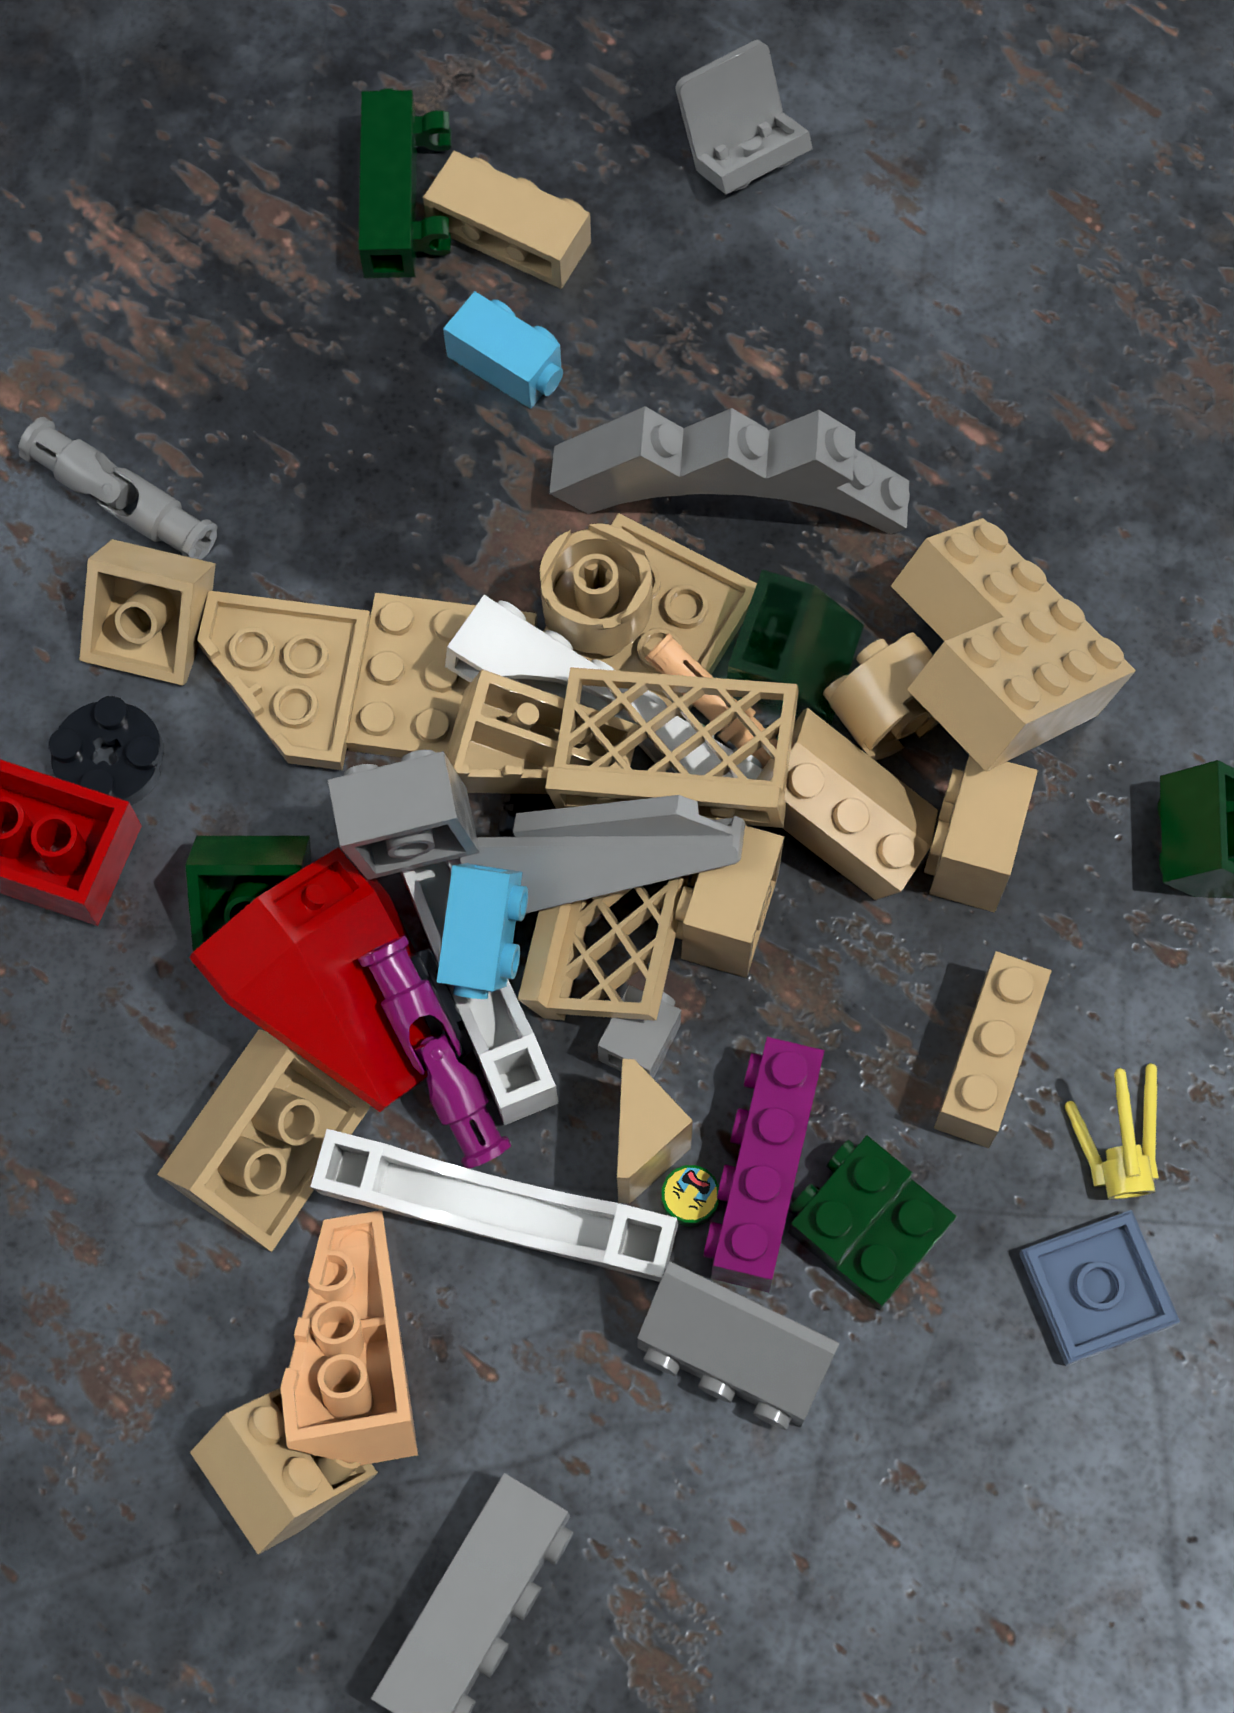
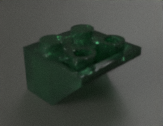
M762 569L728 664L727 679L797 684L799 692L796 715L800 716L802 711L808 708L831 725L835 712L830 707L823 693L832 682L849 674L864 624L816 585ZM761 699L757 703L782 710L783 700Z

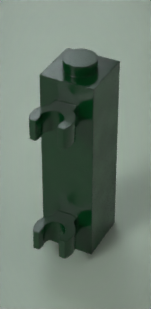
M385 88L379 91H361L359 255L364 279L415 277L416 251H424L427 254L436 256L451 254L449 217L430 216L422 221H416L417 146H425L435 151L451 149L449 112L436 110L430 111L423 116H416L413 90Z

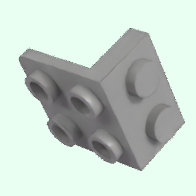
M754 40L680 78L676 84V94L696 171L724 194L747 187L754 179L775 168L789 165L796 157L813 149L809 131L783 112L768 46L760 40Z

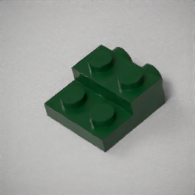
M866 1135L858 1146L848 1139L838 1149L826 1166L834 1174L820 1190L814 1185L809 1184L793 1202L788 1211L796 1218L790 1225L789 1234L875 1307L881 1310L955 1222L957 1216L911 1179L912 1171Z

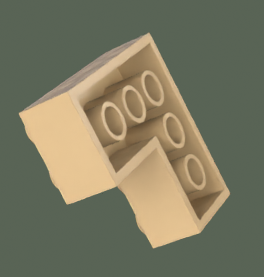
M984 518L926 538L891 585L912 609L944 640L907 690L986 772L1098 716L1136 671L1124 659V654L1120 647L1113 641L1102 637L1085 620L1083 611L1072 601L1064 599L1046 581L1044 572L1036 564L1025 560L1008 543L1006 534L999 527L987 522Z

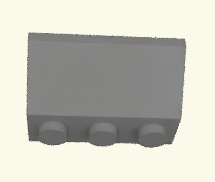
M669 1261L637 1338V1348L646 1352L643 1360L647 1364L672 1376H676L680 1368L701 1379L698 1387L702 1391L728 1403H731L735 1395L756 1406L753 1413L756 1417L783 1430H787L789 1423L800 1428L802 1427L839 1346V1342Z

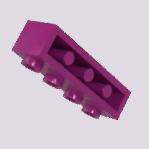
M767 1037L763 1055L751 1052L744 1087L754 1089L750 1110L738 1108L730 1143L741 1145L736 1167L724 1165L717 1195L718 1200L728 1202L723 1224L711 1221L703 1257L714 1259L711 1279L768 1293L770 1291L825 1050Z

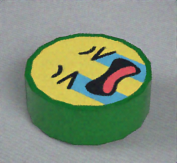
M684 1165L674 1169L666 1177L662 1186V1206L666 1215L677 1218L678 1224L684 1227H697L707 1223L715 1215L720 1200L717 1199L719 1190L717 1180L707 1169L697 1165Z

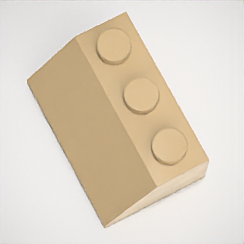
M808 708L804 709L794 723L784 796L786 811L783 829L874 900L902 892L932 845L938 810ZM772 757L756 780L772 781L775 764Z
M259 1029L157 1175L195 1204L272 1252L314 1191L310 1186L326 1129L352 1135L371 1106L268 1032Z

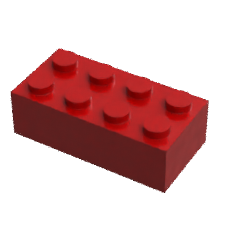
M0 759V894L98 926L142 827L130 802Z

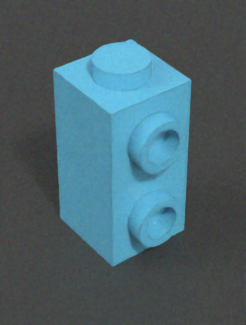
M474 291L443 328L447 357L532 409L542 395L549 396L552 394L562 379L563 369L561 367L560 344L556 338L545 328L540 326L532 327L520 320L506 304L499 300L493 299L490 301Z
M470 863L452 865L437 982L454 985V995L473 999H488L489 991L494 992L507 987L508 979L515 978L520 961L519 944H513L516 921L523 920L528 903L527 886H521L522 871Z

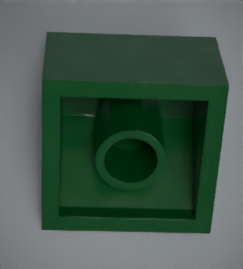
M1216 760L1161 775L1160 799L1157 809L1161 820L1162 851L1159 855V866L1163 874V883L1194 897L1234 899V768Z
M196 836L185 864L193 952L255 898L310 865V836Z

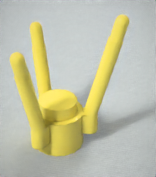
M1150 1063L1145 1069L1142 1148L1141 1145H1136L1130 1094L1124 1069L1118 1068L1114 1072L1122 1146L1107 1149V1161L1102 1162L1076 1104L1073 1101L1065 1103V1110L1072 1123L1073 1130L1090 1165L1094 1187L1106 1186L1108 1199L1134 1198L1155 1192L1153 1180L1159 1179L1155 1159L1157 1067L1155 1064Z

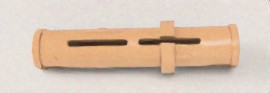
M670 633L644 658L661 674L714 678L682 648ZM703 695L692 704L710 722L729 708L718 695ZM752 707L747 709L745 713L762 732L765 728L754 717L756 711ZM738 718L722 728L717 735L724 743L730 741L738 749L754 738ZM774 737L770 742L777 749L778 740ZM763 747L752 754L761 763V769L765 767L771 758Z

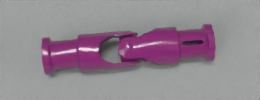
M403 935L359 957L358 961L361 967H369L384 997L381 1006L411 1064L422 1075L425 1074L424 1071H427L430 1102L441 1124L450 1126L464 1154V1157L461 1159L463 1167L471 1169L501 1155L512 1144L508 1136L501 1137L486 1108L489 1099L478 1077L458 1062L456 1054L458 1057L461 1056L460 1043L428 980H421L406 950L409 941L406 935ZM421 1016H433L440 1022L445 1034L427 1037L418 1047L413 1049L409 1040L411 1024ZM470 1120H472V1122H473V1124H474V1126H475V1128H476V1130H477V1132H478V1134H479V1136H480V1141H478V1139H477V1137H476V1135H475V1133H474V1131H473V1129H472V1127H471V1125H470V1122H469Z

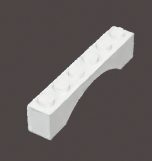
M483 595L447 646L445 662L446 668L470 683L481 669L562 698L566 696L570 667L614 670L605 662L596 659L589 661L573 651L570 642L557 632L552 630L543 632L528 623L524 614L514 605L506 601H498L497 603ZM582 686L580 704L601 711L616 699L607 687ZM618 688L622 694L628 690L626 688ZM651 691L645 692L631 703L646 722L667 708L666 703ZM625 709L615 715V717L637 724ZM676 716L655 733L672 752L697 732L687 720L685 721ZM649 738L639 744L655 764L664 758ZM715 740L728 756L738 750V748L731 750ZM704 742L679 762L689 774L705 775L720 764L721 760ZM752 754L737 765L747 779L756 780L763 770L759 760ZM673 767L666 771L669 773H677V771ZM730 771L723 776L735 778Z
M459 858L401 872L438 965L452 865L461 864ZM509 980L507 987L494 992L489 991L488 999H473L454 995V985L447 984L459 1009L462 1024L467 1030L474 1048L473 1051L503 1124L507 1125L558 1104L555 1082Z
M326 1129L310 1186L324 1196L658 1282L661 1281L669 1263L678 1228V1221L675 1217L616 1202L564 1193L505 1179L439 1161L385 1143Z

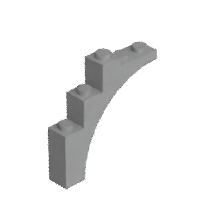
M646 406L555 445L549 492L552 496L587 514L618 504L665 496L724 494L782 499L825 508L861 520L888 534L907 529L908 503L910 499L909 480L855 448L856 432L820 410L768 430L733 408L682 428Z

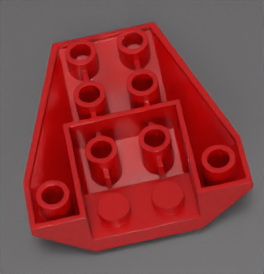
M337 847L255 898L190 955V960L229 1006L377 1111H383L427 1078V1071H424L425 1074L422 1075L413 1067L381 1006L384 997L369 967H361L358 961L359 957L403 935H406L409 941L406 947L408 955L414 953L415 950L390 895L376 878L367 880L342 848ZM423 1016L417 1018L409 1029V1040L413 1049L418 1047L425 1038L438 1036L437 1032L431 1034Z

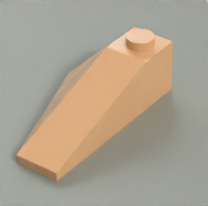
M379 1210L323 1220L308 1278L309 1290L302 1318L298 1317L294 1333L295 1345L289 1368H285L281 1383L287 1447L332 1460L339 1459L347 1463H361L359 1466L417 1456L418 1450L383 1212Z

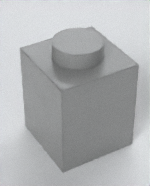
M629 985L622 997V1001L641 1003L643 991ZM663 992L657 1021L611 1018L597 1045L598 1061L622 1072V1059H635L654 1079L681 1026V1009L675 1007V1000Z

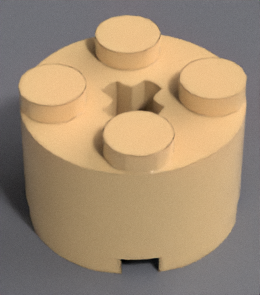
M609 524L588 525L589 529L572 534L571 530L561 534L547 548L540 565L543 614L548 629L566 638L573 649L586 653H599L603 656H614L620 653L625 646L633 642L647 626L652 612V570L641 543L629 532Z
M914 632L906 634L891 645H888L884 639L876 640L868 645L856 658L860 666L849 675H844L832 682L823 693L830 707L862 750L874 760L886 758L902 750L904 747L898 739H902L913 732L920 738L939 723L907 690L933 656L927 646Z

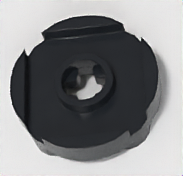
M106 696L98 702L87 704L71 713L62 722L58 730L51 735L49 740L51 766L56 778L128 801L131 805H134L146 797L158 783L161 775L159 768L163 761L164 743L156 725L144 711L134 705L125 703L119 697ZM114 744L120 746L116 751L119 760L115 764L110 766L104 760L97 764L94 763V759L98 756L97 751L102 746H112Z

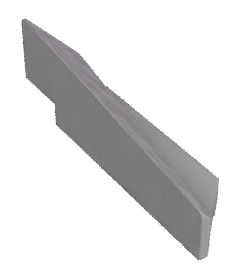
M681 795L516 813L513 833L516 837H477L480 853L460 857L461 864L470 863L522 871L521 886H527L528 888L526 913L736 864L740 861L742 855L745 822L743 818L738 816L716 820L699 815L698 802Z

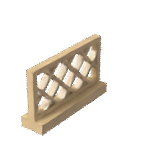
M570 667L554 767H549L545 789L556 809L681 795L697 801L699 815L711 820H716L717 817L726 819L738 816L743 818L745 825L783 828L786 811L784 796L798 700L797 684ZM583 685L607 687L616 698L591 718L580 706ZM618 688H626L628 690L622 694ZM648 690L662 691L672 704L646 722L631 703ZM674 692L685 694L679 698ZM703 695H718L729 708L703 727L687 707ZM732 697H743V698L740 699L738 702H736ZM761 699L783 700L781 717L762 732L745 713L747 709ZM625 709L640 728L613 747L599 730V727ZM681 713L697 733L671 752L655 732ZM577 717H579L583 724L576 729ZM738 718L754 738L728 756L712 736ZM591 733L607 751L604 756L590 766L570 764L572 748ZM776 735H778L777 749L770 742ZM649 738L664 758L647 771L633 770L623 759V756ZM705 742L721 760V763L705 775L689 774L679 761ZM763 747L775 761L772 781L747 779L737 765ZM615 762L620 766V768H609ZM673 767L677 771V773H669L666 771ZM730 771L735 778L723 776Z
M689 875L669 879L668 884L652 897H650L643 886L634 888L644 903L620 923L609 907L631 889L539 910L518 1000L542 1018L549 1020H565L567 1014L657 1021L679 923L675 919L676 909L684 886H687ZM603 914L612 930L588 948L583 941L586 927L599 915ZM653 915L659 924L656 938L638 951L628 935ZM619 942H622L631 958L607 977L597 963V960ZM590 967L600 984L581 999L570 998L574 979ZM641 970L646 978L641 1003L623 1002L616 989ZM607 996H609V998H610L611 1001H607V1000H604V999H605Z

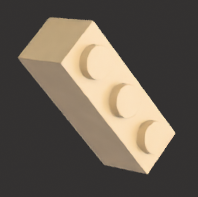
M453 151L423 197L426 218L430 216L449 217V232L452 239L560 289L563 288L591 243L590 212L585 211L578 203L566 198L559 199L539 190L535 184L527 179H515L494 169L481 158H469L456 151Z
M997 951L995 952L978 996L934 1129L990 1148L999 1131L1052 970Z

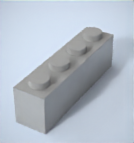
M504 1473L371 1699L393 1713H471L476 1701L467 1696L480 1673L488 1678L492 1676L509 1646L507 1642L500 1639L513 1616L523 1621L541 1591V1587L533 1583L542 1565L545 1560L556 1565L572 1538L574 1532L565 1527L570 1519L569 1512Z

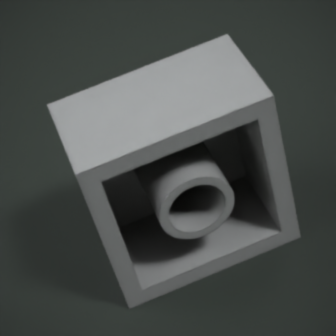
M417 750L404 755L401 758V762L381 767L374 764H361L347 769L344 772V776L328 780L340 847L367 880L480 853L467 788L444 751L436 753L433 750Z

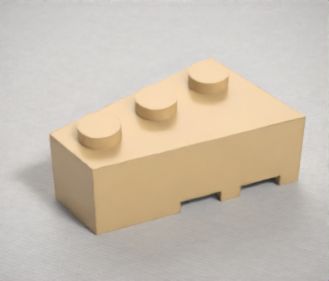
M481 669L464 691L446 753L449 761L466 786L467 792L548 794L545 789L549 767H554L565 698ZM580 704L581 708L590 718L599 712L596 709ZM614 716L600 726L599 730L615 747L640 727L635 723ZM577 717L576 729L583 724L579 717ZM591 733L572 748L570 764L590 766L604 756L607 751ZM635 748L623 756V759L629 766L631 765ZM615 762L609 768H620V766Z

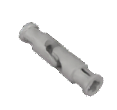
M45 417L37 418L26 428L21 436L18 445L19 457L29 463L37 461L54 472V478L76 493L95 496L98 498L97 503L105 511L154 542L164 541L181 552L182 556L202 560L213 547L217 538V525L208 519L200 521L182 510L180 501L130 470L116 467L105 454L81 439L72 441L56 431L55 424ZM139 494L137 507L130 515L123 511V508L135 502Z

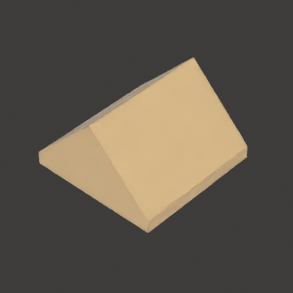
M622 1059L617 1187L618 1203L627 1204L634 1201L691 1149L693 1120L635 1059Z

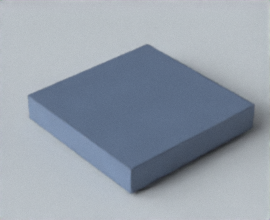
M1132 1210L1022 1249L1019 1253L1065 1366L1180 1323Z

